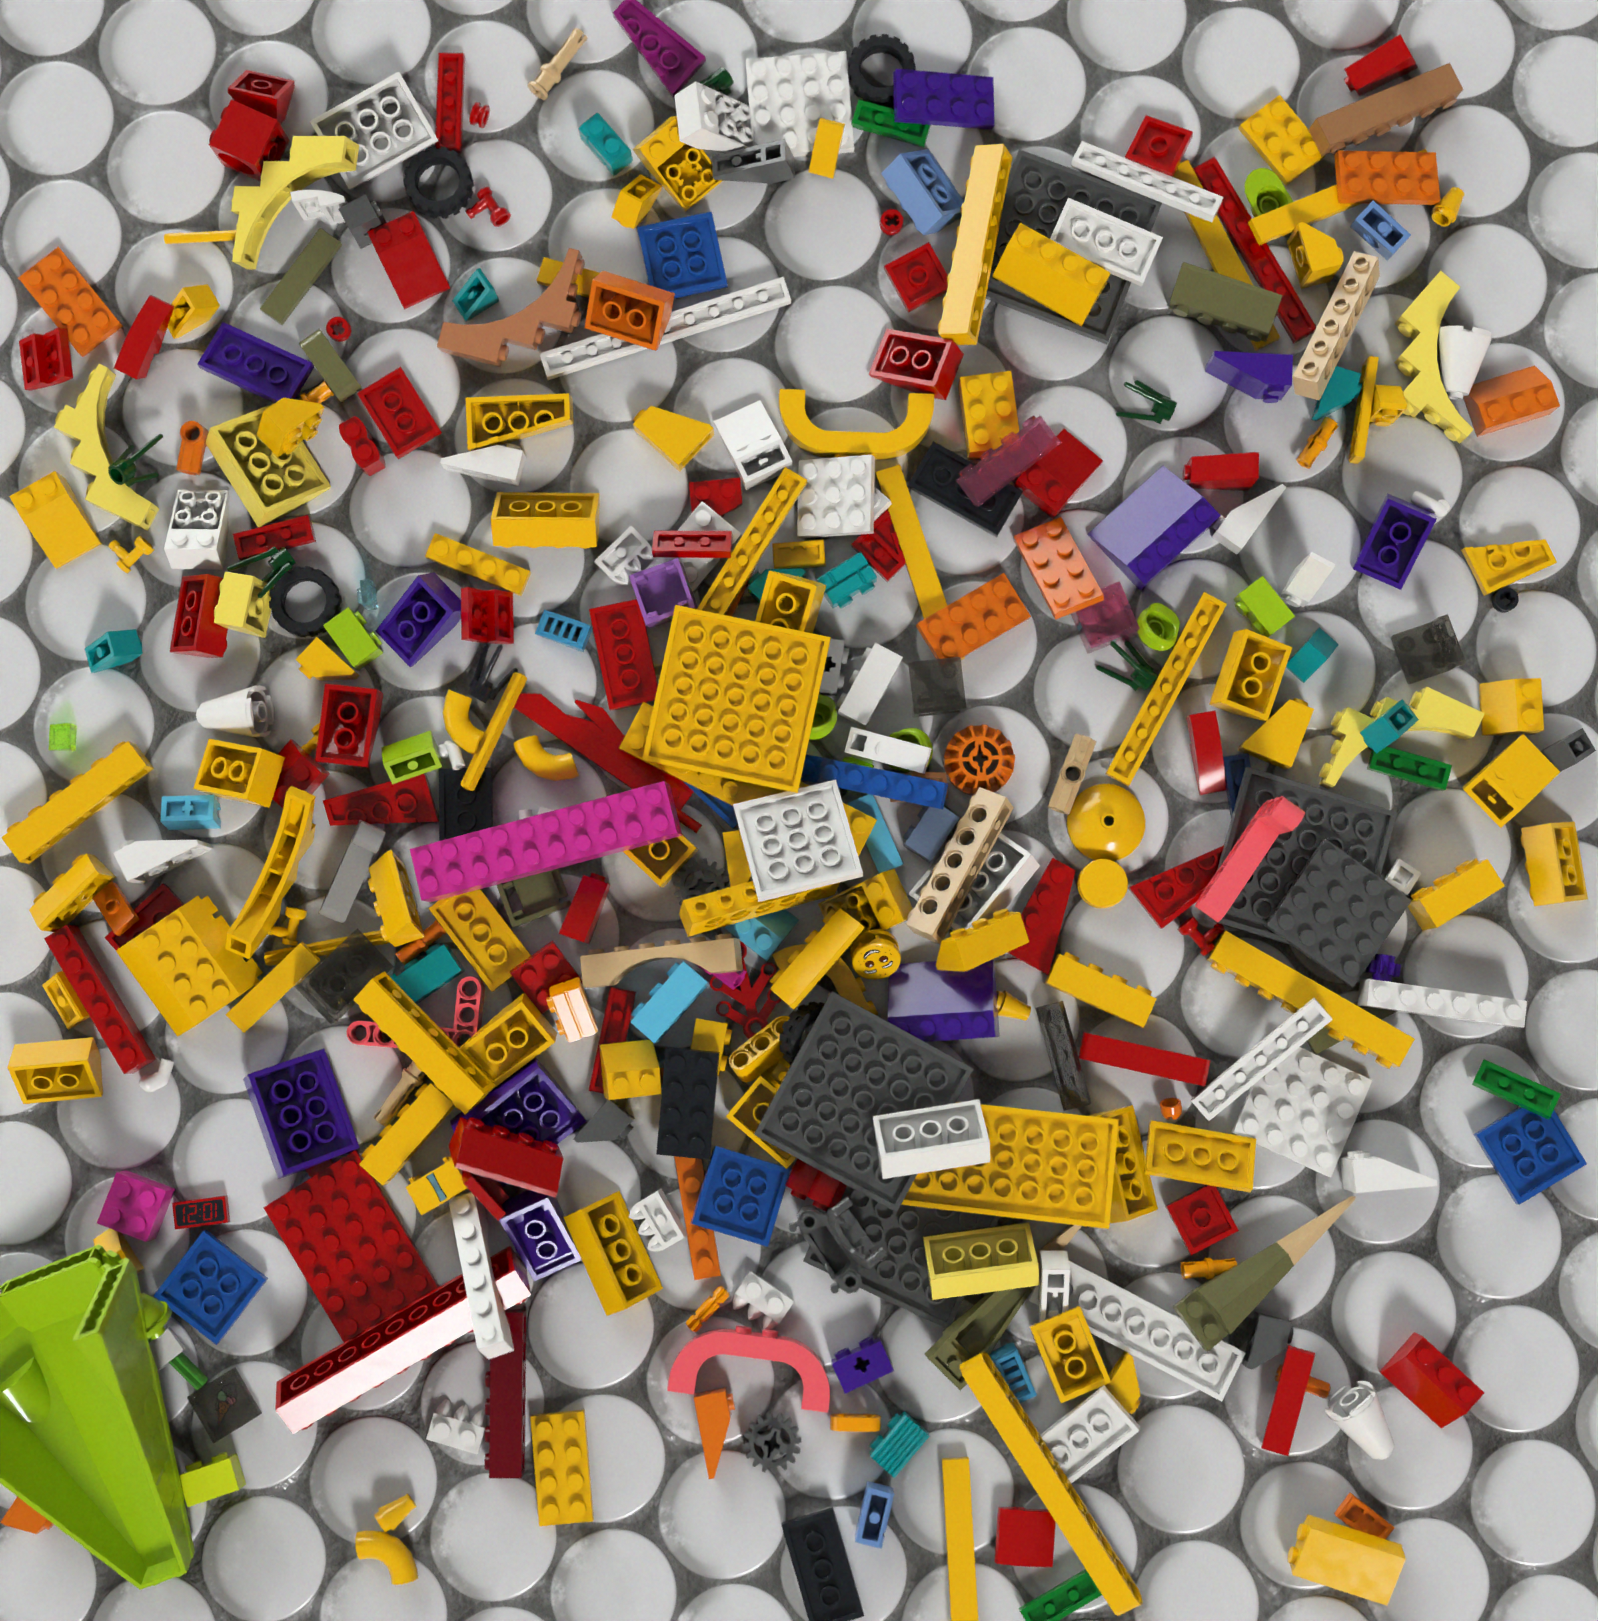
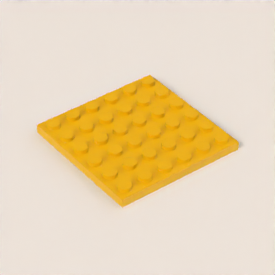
M675 605L642 760L798 793L831 637Z

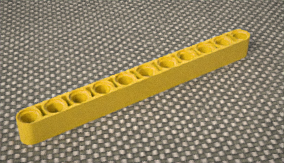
M983 1351L961 1363L960 1371L968 1386L1112 1611L1117 1616H1120L1142 1605L1143 1599L1138 1587L991 1357Z

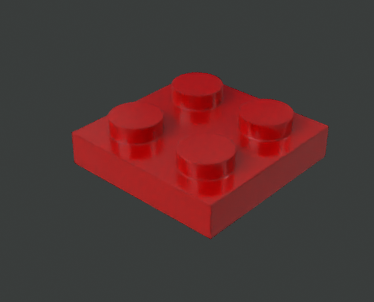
M1145 115L1125 158L1173 177L1192 139L1193 131Z
M929 242L884 265V270L907 312L947 292L948 275Z
M553 940L510 970L512 977L542 1014L549 1009L546 998L550 997L549 988L562 982L565 983L576 977L580 978L582 983L581 977Z
M1204 1185L1165 1205L1190 1255L1239 1231L1216 1186Z

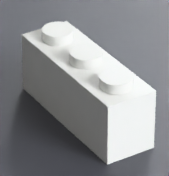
M877 643L874 644L872 649L867 647L861 658V661L864 662L861 670L855 669L848 682L852 685L848 694L843 692L836 704L839 707L838 715L866 729L897 672L903 657Z

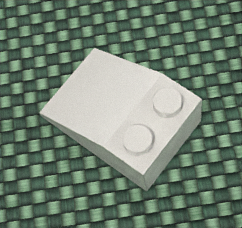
M129 840L119 846L120 850L113 854L126 880L144 885L212 850L213 847L211 844L200 840H149L136 842L135 840Z
M1363 1150L1348 1151V1156L1340 1157L1343 1189L1354 1193L1437 1186V1180L1384 1159L1371 1156L1370 1152H1364Z

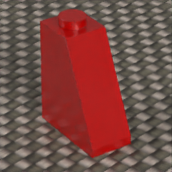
M1401 34L1346 67L1344 70L1347 77L1344 78V81L1350 92L1356 90L1357 94L1361 96L1417 69L1418 66Z
M1259 452L1193 456L1187 465L1183 467V480H1187V484L1193 489L1249 491L1259 478Z
M592 872L590 877L583 875L559 934L590 944L611 886L605 883L606 877Z

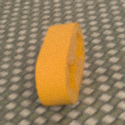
M855 1413L831 1414L830 1430L847 1432L880 1431L881 1416L877 1414Z

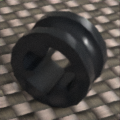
M1502 588L1492 597L1494 609L1501 613L1511 611L1519 602L1517 592L1511 588ZM1505 594L1506 598L1508 600H1511V602L1508 603L1506 606H1504V602L1499 599Z

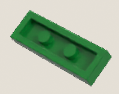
M858 100L851 123L853 128L925 147L931 125L894 122V109L863 100Z
M1386 746L1377 754L1372 749L1367 770L1444 791L1447 787L1452 765Z
M1485 1059L1472 1083L1473 1086L1548 1120L1561 1093Z
M1085 1569L1021 1606L1019 1610L1025 1621H1059L1102 1594Z

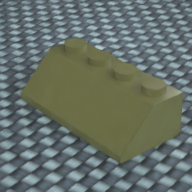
M1183 262L1170 299L1169 309L1182 317L1188 315L1197 318L1202 324L1220 326L1228 333L1238 332L1246 335L1249 340L1266 342L1277 316L1282 295Z

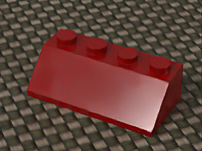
M460 1117L448 1145L455 1168L556 1198L563 1164V1156L557 1144L547 1140L544 1142L534 1140L532 1136L525 1133L517 1135L499 1125L491 1127L485 1125L484 1122L477 1118L471 1117L468 1120Z

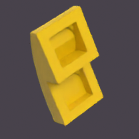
M820 118L809 173L833 179L845 124Z

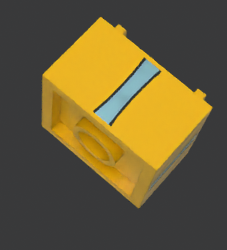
M451 1155L443 1158L445 1164L421 1177L419 1174L415 1178H409L411 1184L405 1188L421 1215L435 1209L468 1189L462 1181V1170L454 1167Z

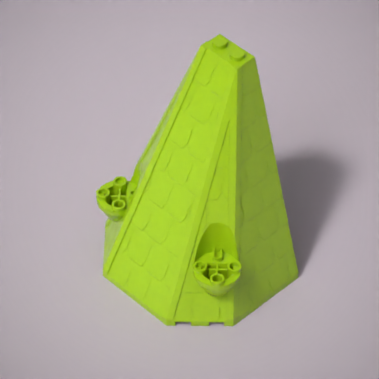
M99 1244L7 1280L0 1286L2 1291L0 1294V1483L140 1590L187 1573L195 1550L157 1366L148 1342V1338L157 1339L165 1332L164 1325L172 1314L171 1308L165 1301H158L150 1295L141 1293L137 1271L130 1259H121L117 1253L111 1250L106 1252L103 1246Z

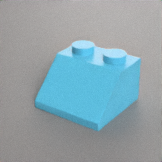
M784 909L728 925L725 929L737 939H740L741 942L764 960L768 961L798 923L799 919Z

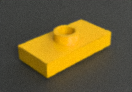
M824 539L772 543L774 569L826 567Z

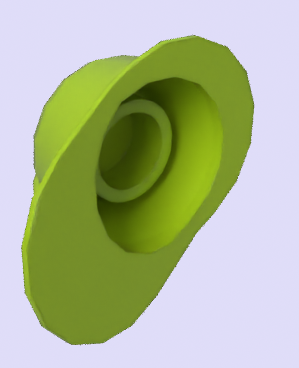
M1258 168L1247 176L1244 183L1245 194L1251 204V212L1254 218L1293 202L1281 180L1273 171L1267 168Z

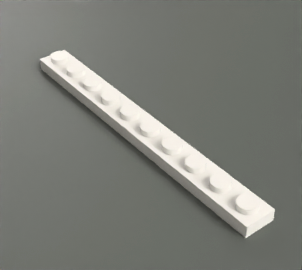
M784 277L672 311L660 345L791 304V298ZM599 334L539 354L547 379L550 380L648 348L605 334Z

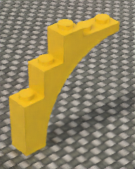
M293 786L286 792L280 823L271 850L250 896L238 917L227 931L226 950L250 959L280 917L282 899L296 881L299 861L314 841L316 824L312 823L315 803L314 795Z

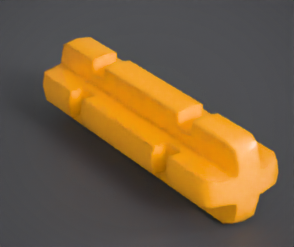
M718 1286L713 1292V1296H709L696 1310V1314L687 1320L686 1325L690 1330L697 1332L703 1326V1321L706 1322L720 1307V1303H724L729 1297V1292L723 1286Z

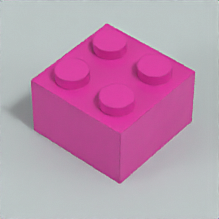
M127 1170L116 1172L97 1224L145 1242L157 1238L175 1188Z

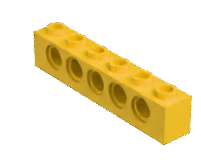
M753 881L685 899L682 902L679 915L687 936L690 937L747 919L833 896L840 882L758 902Z

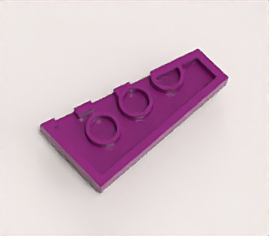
M624 0L613 12L615 20L673 98L706 62V57L637 0Z

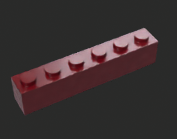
M506 1309L504 1313L510 1326L514 1351L491 1359L486 1358V1360H490V1371H486L485 1378L486 1388H490V1398H486L485 1414L490 1415V1423L485 1428V1443H489V1453L485 1454L484 1466L485 1470H489V1478H522L525 1474L527 1309Z

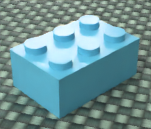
M684 961L681 964L676 962L666 973L669 976L664 984L657 983L650 991L649 995L652 998L646 1004L641 1002L631 1013L634 1017L631 1023L653 1043L660 1042L710 984Z

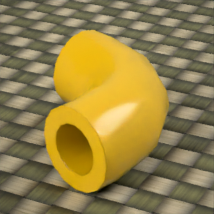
M448 689L442 713L445 729L455 744L469 754L474 755L485 731L476 728L470 721L469 709L473 699Z
M537 735L525 737L513 743L515 751L524 767L537 777L552 781L579 777L571 752L563 755L549 754L543 749Z
M366 1530L356 1533L355 1547L358 1558L360 1560L367 1558L377 1559L383 1562L389 1570L393 1585L406 1584L418 1579V1571L412 1553L399 1538L384 1531Z

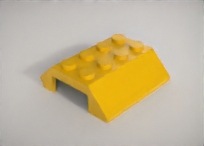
M208 895L203 899L196 896L116 950L177 1037L260 982L257 977L263 973L253 958L245 961L243 956L225 949L227 931L230 926L222 915L216 919L213 917L212 914L217 912L218 909Z

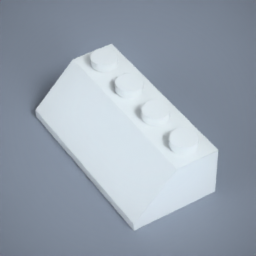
M979 1100L872 1116L883 1179L990 1162V1141Z

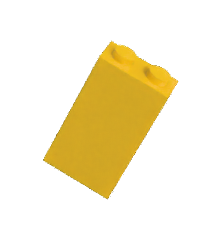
M1307 1514L1304 1524L1300 1523L1298 1526L1295 1547L1291 1546L1288 1552L1287 1562L1290 1563L1292 1575L1387 1606L1406 1561L1402 1545Z

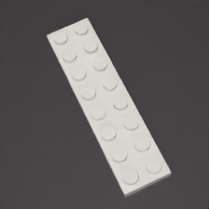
M1069 1260L1068 1310L1080 1306L1092 1334L1220 1401L1223 1400L1245 1355L1244 1351L1223 1340L1211 1350L1205 1351L1181 1318ZM1039 1285L1034 1286L1028 1299L1038 1306Z

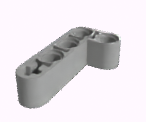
M362 820L358 822L319 911L320 915L344 924L372 859L381 846L386 833L385 830Z

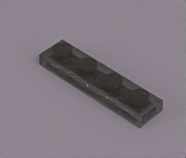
M1063 1001L1037 1007L1036 1012L1063 1111L1090 1105L1089 1093Z

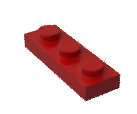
M309 515L233 534L238 559L241 561L266 552L273 546L279 550L282 547L289 549L316 542Z
M654 530L653 557L731 558L732 531Z

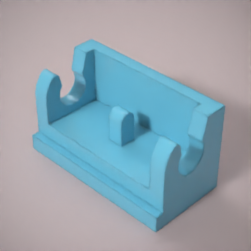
M215 795L163 796L160 822L168 830L221 828V820L217 816V810H221V806L216 800Z

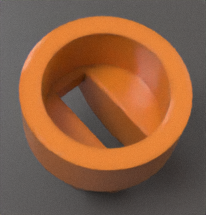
M1178 1098L1162 1100L1160 1102L1162 1116L1167 1120L1170 1117L1173 1120L1179 1118L1182 1113L1181 1100Z

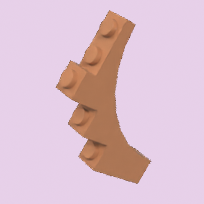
M572 248L568 249L564 263L552 284L537 300L522 311L502 320L485 324L461 325L443 322L437 344L439 350L451 355L501 367L502 361H506L509 346H506L507 343L537 350L538 344H542L544 340L545 329H542L543 326L573 333L574 327L579 326L581 312H579L576 303L571 302V299L575 300L578 291V285L575 284L577 276L581 275L584 269L585 261L582 259L580 251Z

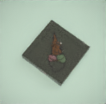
M236 1367L187 1396L213 1444L262 1414Z

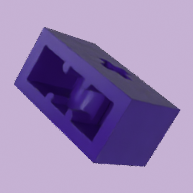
M873 1336L859 1342L860 1347L851 1351L849 1348H844L834 1354L835 1358L831 1360V1364L845 1394L894 1371L880 1337L875 1340ZM858 1357H861L863 1360L868 1359L865 1368L862 1369L860 1365L854 1366L857 1364Z

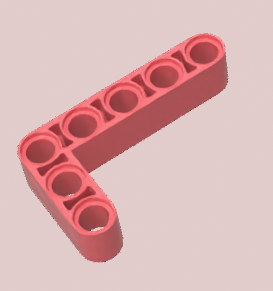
M1283 796L1267 800L1252 818L1199 897L1195 907L1216 922H1219L1228 912L1278 835L1293 831L1303 819L1305 811Z
M472 976L464 977L458 983L453 1028L439 1027L458 1047L461 1046L460 1039L464 1034L472 1037L482 1026L485 985L482 980ZM470 981H474L477 985V992L472 996H469L465 991V986ZM468 1007L472 1008L475 1012V1017L471 1022H466L463 1019V1011ZM354 1021L347 1028V1038L353 1044L398 1048L392 1039L389 1042L383 1040L382 1031L374 1021ZM360 1025L364 1026L367 1030L366 1037L363 1040H359L355 1033Z

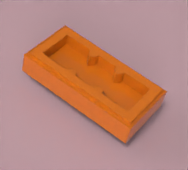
M113 881L92 898L113 933L117 936H121L140 920L119 886Z
M1351 1492L1334 1513L1336 1517L1352 1529L1383 1539H1387L1395 1528Z

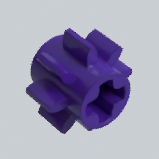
M1375 954V959L1371 960L1366 968V972L1372 973L1373 980L1392 982L1393 977H1400L1401 964H1395V956Z

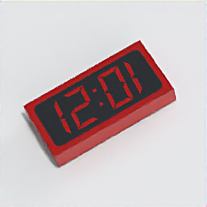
M227 1195L172 1203L175 1230L230 1222Z

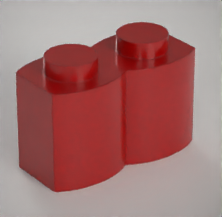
M354 416L339 424L341 437L350 447L355 462L365 474L372 476L386 468L385 459L374 444L370 431L358 417Z
M798 1158L785 1185L792 1189L791 1195L802 1200L809 1197L814 1200L813 1206L824 1211L840 1202L847 1187L846 1184Z

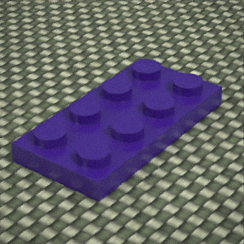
M895 69L893 72L894 122L992 130L995 126L993 77Z
M222 322L197 363L200 369L273 403H276L283 397L296 399L314 369L311 362L225 322Z

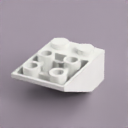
M694 82L675 94L680 142L696 149L728 152L752 147L754 134L751 130V111L748 105L699 82Z
M760 400L714 421L746 491L779 476L785 467L790 470L793 469L791 457Z
M229 490L177 491L164 547L171 569L223 570L228 544Z

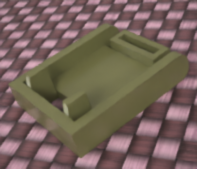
M559 869L496 885L512 928L563 910L571 905L570 900L563 903L559 901L568 896ZM514 886L523 910L521 909L513 912L505 891Z

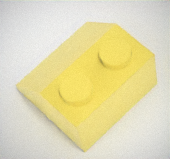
M225 572L224 578L220 582L219 601L214 609V623L227 629L266 638L271 615L269 601H271L269 596L270 590L262 598L258 597V593L267 583L251 575Z

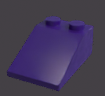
M1214 351L1205 366L1206 373L1254 399H1263L1265 403L1278 402L1292 386L1293 355Z
M1387 493L1353 569L1401 590L1437 520L1436 514Z
M435 572L418 575L376 629V632L409 667H413L460 621L461 599Z
M527 1190L507 1199L502 1204L506 1214L499 1221L533 1281H537L582 1260L564 1221L562 1209L555 1197Z

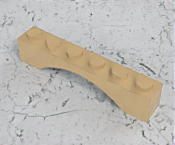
M731 934L715 935L716 940L706 941V937L690 938V943L680 944V940L664 941L665 946L655 947V943L639 944V949L630 950L629 946L613 947L614 952L604 953V949L588 950L589 955L580 956L583 988L617 985L637 967L665 958L687 960L715 974L743 971L740 939L732 938Z

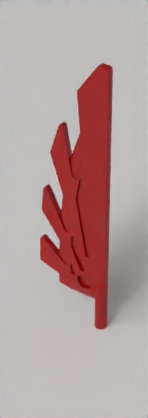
M520 693L514 706L516 710L631 789L662 781L670 784L679 822L696 834L698 833L702 824L681 811L693 794V791L683 781L620 750L619 747L625 735H623L602 707L575 700V704L592 720L589 721L565 714L542 694Z

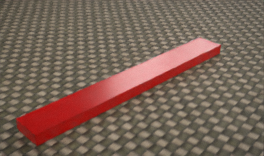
M1215 156L1194 167L1193 170L1203 189L1223 197L1217 216L1260 288L1282 295L1277 317L1293 344L1313 334L1316 329L1315 323L1267 243L1258 244L1248 224L1252 218Z

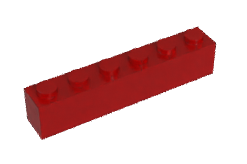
M65 925L45 937L44 940L124 1074H134L155 1061L154 1054L78 926Z

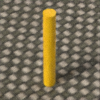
M237 230L164 234L165 244L235 241Z

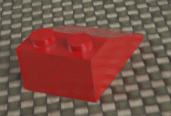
M414 211L367 232L404 309L450 289Z
M886 328L868 375L913 393L935 394V399L946 400L964 354L951 339Z
M1063 429L1018 477L1015 487L1022 490L1024 496L1054 520L1103 463V460L1066 429Z
M325 683L315 762L369 767L381 716L383 693L372 688Z

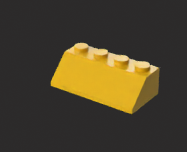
M1020 223L1007 244L992 277L1082 327L1107 284L1111 273Z
M497 492L491 515L493 546L505 548L513 546H527L530 548H537L539 546L555 548L580 547L583 549L597 547L600 493Z
M841 908L836 912L831 909L822 920L825 923L824 927L819 932L814 929L805 940L808 944L802 952L797 949L787 960L791 965L783 973L779 970L769 981L773 984L770 990L793 1010L798 1007L865 928Z
M1133 1105L1088 1115L1119 1119L1110 1223L1126 1222L1158 1210L1150 1175L1144 1174L1146 1157Z
M620 1191L563 1217L606 1316L625 1310L663 1289L635 1224L629 1218L630 1213Z

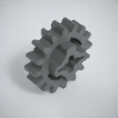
M704 858L702 864H698L696 859H693L692 867L684 864L685 873L677 872V875L681 878L680 882L673 883L674 886L680 889L674 895L676 897L682 896L683 899L679 902L681 906L683 900L688 899V896L703 895L699 890H692L699 886L698 881L703 880L705 884H712L705 889L706 893L704 894H707L719 887V890L728 888L725 887V883H728L730 880L729 877L722 878L725 872L724 868L716 870L717 862L714 861L709 866L707 859ZM702 870L714 873L717 878L709 879L704 876ZM693 873V881L685 887L688 876Z
M768 1411L766 1419L759 1414L757 1424L753 1421L749 1423L752 1431H745L744 1436L749 1440L743 1442V1448H750L746 1453V1458L754 1457L752 1466L756 1467L759 1463L762 1464V1472H765L768 1467H772L773 1473H776L777 1466L780 1465L786 1470L787 1461L791 1463L796 1461L792 1454H800L801 1448L795 1445L801 1442V1437L794 1435L799 1431L798 1426L790 1427L792 1422L790 1417L783 1421L781 1412H779L777 1418H773L771 1411ZM766 1425H772V1427L766 1430L765 1432L760 1431L762 1427ZM782 1428L788 1433L790 1441L783 1437L781 1433ZM776 1431V1443L778 1444H774L770 1453H768L769 1447L766 1440H770ZM754 1443L761 1446L764 1452L763 1457L757 1452ZM779 1453L785 1454L783 1457L773 1460V1456Z

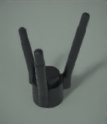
M487 644L484 645L474 677L469 685L470 690L468 694L484 703L489 698L494 700L498 692L510 681L513 673L518 672V669L514 668L494 689H491L494 684L487 681L503 649L501 644L498 645L483 676L480 677L489 649Z

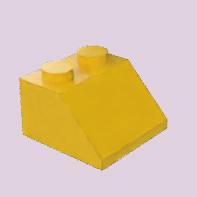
M1304 222L1296 225L1287 240L1301 289L1330 282L1344 261L1342 249L1337 247L1335 239Z
M1541 678L1509 679L1479 684L1480 711L1485 713L1481 720L1482 736L1534 735L1544 731Z
M650 1039L599 1045L604 1098L615 1100L662 1094L659 1064L654 1044Z

